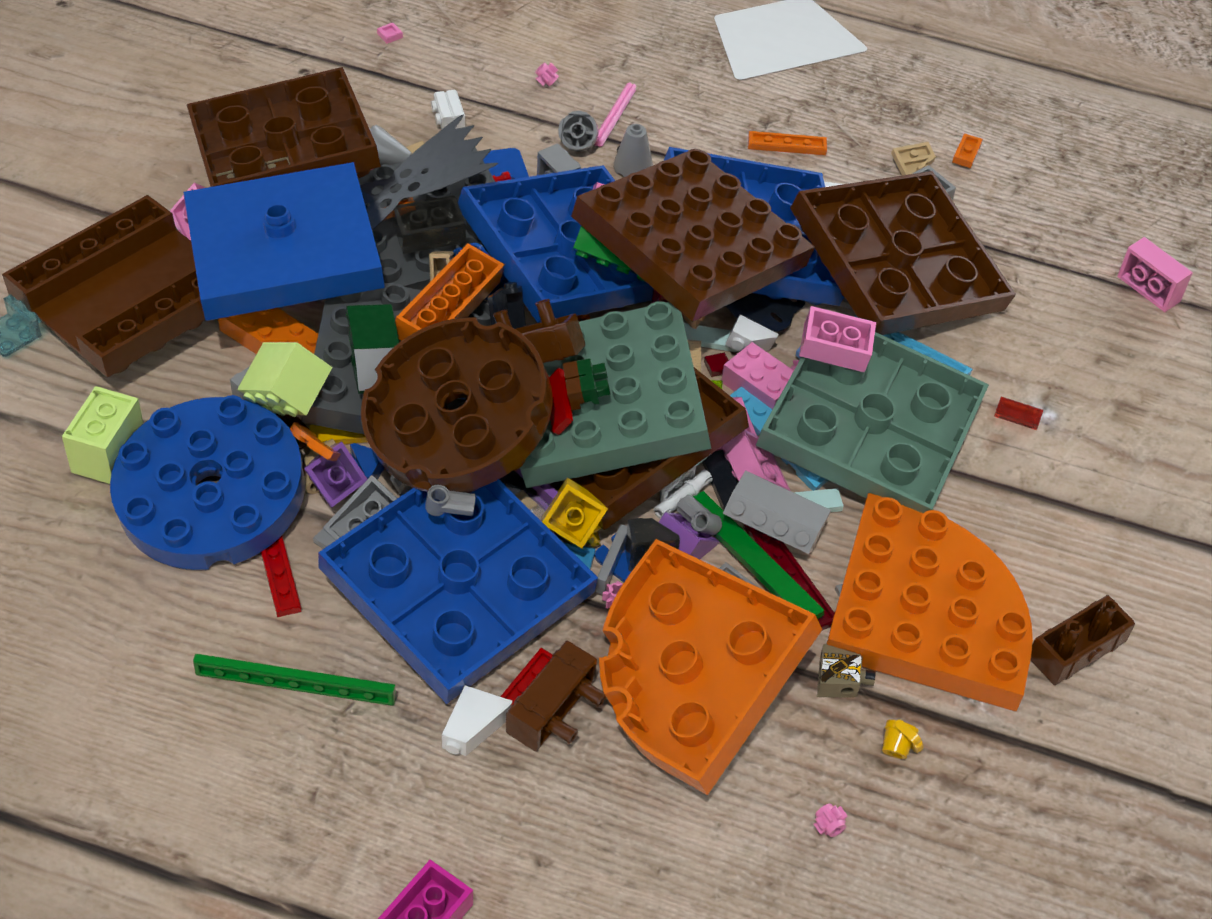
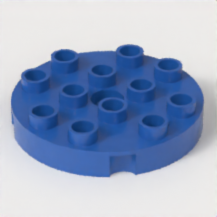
M229 395L226 397L195 399L170 408L156 410L150 419L142 424L125 444L121 446L112 469L110 493L115 512L123 530L141 552L160 563L172 567L208 570L213 563L221 560L230 561L233 565L259 554L278 540L292 524L300 510L305 494L306 480L302 469L303 460L298 443L284 421L265 407L242 400L238 396ZM209 476L221 477L217 483L207 481L198 484L202 479Z

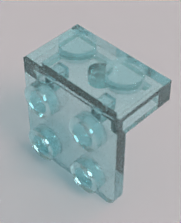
M11 294L3 298L7 314L0 318V355L3 357L11 355L42 336L39 327L40 319L37 314L30 312L23 301L17 300Z

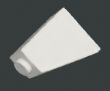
M465 685L442 733V748L451 754L467 756L506 723V712L511 708L513 701Z

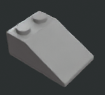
M371 475L323 528L337 540L398 498Z

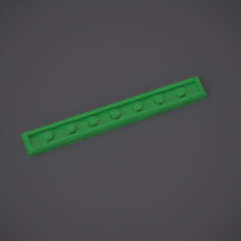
M704 491L693 496L711 513L721 518L722 527L714 536L773 595L815 614L817 619L824 616L825 610L731 517L723 514L724 511Z
M196 653L193 659L195 673L198 676L394 706L396 700L395 684Z

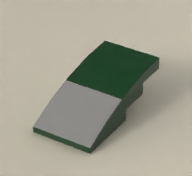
M392 304L346 306L349 326L348 337L352 351L351 362L358 394H364L365 389H369L375 384L377 380L375 368L387 353L399 343Z

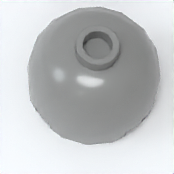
M572 111L568 113L569 115L563 118L559 124L558 133L560 140L568 149L581 152L590 149L596 143L599 135L596 121L587 112Z

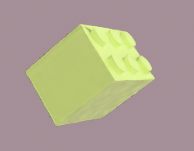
M263 342L237 390L244 394L243 398L247 401L258 403L274 414L281 416L289 414L293 417H296V415L307 416L333 367L297 342Z
M94 387L62 435L71 473L110 484L112 469L121 446L144 424L138 398L101 387Z

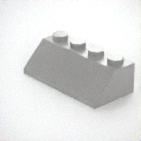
M745 470L733 490L723 514L810 554L831 510Z

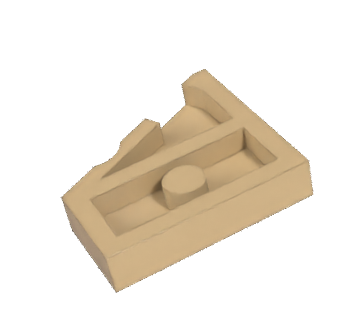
M929 142L893 148L891 152L901 175L912 174L932 164L936 158Z

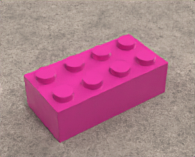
M430 859L378 919H462L473 906V889Z

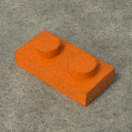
M964 133L952 163L971 168L983 139Z

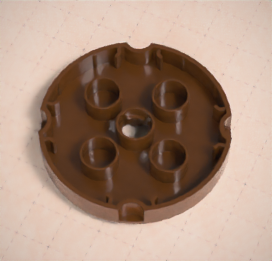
M457 318L441 321L418 330L391 349L375 368L377 380L372 387L365 389L361 405V422L365 437L382 466L395 479L407 486L428 492L434 485L445 486L449 491L472 493L480 487L497 481L511 471H515L523 466L526 458L536 448L547 429L552 411L553 394L549 376L539 353L533 344L518 330L501 322L491 326H484L478 322L477 318ZM465 398L467 400L461 407L448 410V405L455 399Z

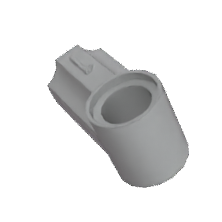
M434 485L428 491L425 508L429 514L434 516H440L444 513L473 516L475 494L449 491L445 486Z
M686 495L677 503V512L692 524L694 530L709 535H715L720 531L722 527L721 518L711 513L693 496Z

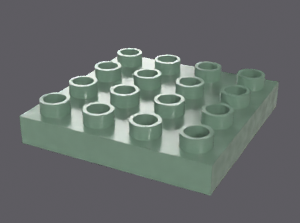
M654 302L644 308L625 312L613 311L602 317L579 321L585 340V347L575 356L567 357L560 361L555 360L543 363L547 374L550 377L558 368L563 369V363L590 358L592 365L605 363L608 376L605 379H608L611 395L598 397L599 404H593L592 401L580 404L581 409L572 411V423L560 435L552 432L550 419L542 439L526 458L520 470L526 488L566 480L567 478L581 477L711 449L682 313L670 302Z
M875 332L872 356L865 372L801 357L765 422L756 446L836 483L861 497L867 498L868 493L883 498L890 497L897 500L901 505L925 513L926 511L933 510L989 384Z

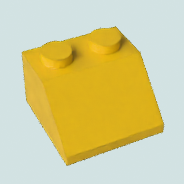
M567 478L543 514L541 521L552 531L578 547L583 548L608 508L587 489Z

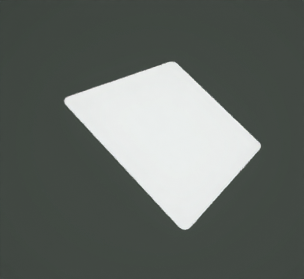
M784 0L724 13L714 17L734 77L739 80L867 50V47L813 0Z

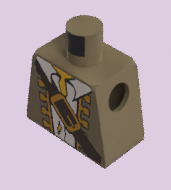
M823 644L819 662L817 697L854 698L858 695L860 684L874 686L876 671L862 669V656L860 654Z

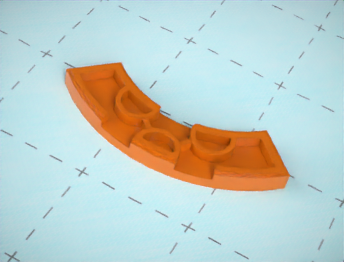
M298 422L292 424L290 430L294 437L307 443L310 449L327 460L334 462L338 460L341 454L316 437V433Z

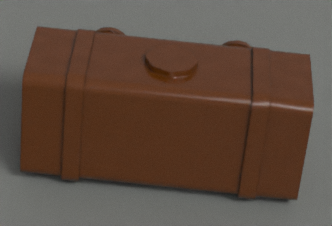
M550 299L536 302L535 305L537 306L541 322L516 328V330L533 344L543 363L555 360L560 361L577 355L585 347V340L577 315L571 314L555 318ZM501 310L493 314L496 323L501 322L512 327L507 310Z
M1106 595L1036 637L1032 644L1030 660L1053 685H1057L1125 643L1135 626V622L1115 600Z
M565 641L506 712V733L535 752L538 751L551 733L571 744L575 740L578 730L562 721L581 696L595 704L598 708L602 706L607 698L603 691L592 685L596 677L597 659L573 643Z

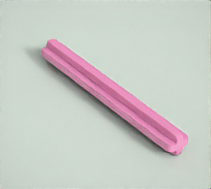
M629 82L624 87L598 130L599 135L594 144L595 146L602 147L634 95L636 91L635 84Z

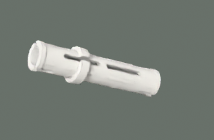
M703 469L693 479L686 480L680 489L654 507L653 510L657 511L655 515L661 519L665 512L671 513L677 509V503L681 498H684L686 495H697L704 486L712 482L711 474Z

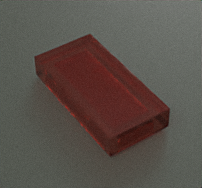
M1001 396L994 417L1037 430L1043 410Z

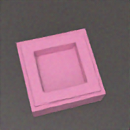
M394 23L377 28V34L386 44L403 38V32Z

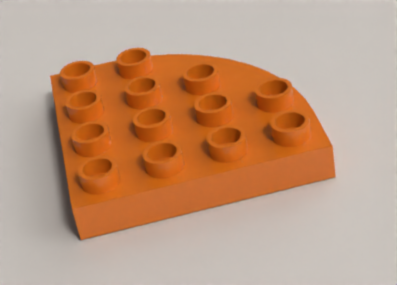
M868 493L826 644L860 654L862 656V667L1017 711L1024 696L1033 637L1029 609L1014 576L993 550L971 532L949 520L942 512L929 510L921 513L901 505L893 498H883Z
M655 539L619 589L607 614L603 632L610 642L608 656L599 657L603 692L614 709L617 722L635 747L646 758L672 776L708 795L821 633L822 628L815 614Z

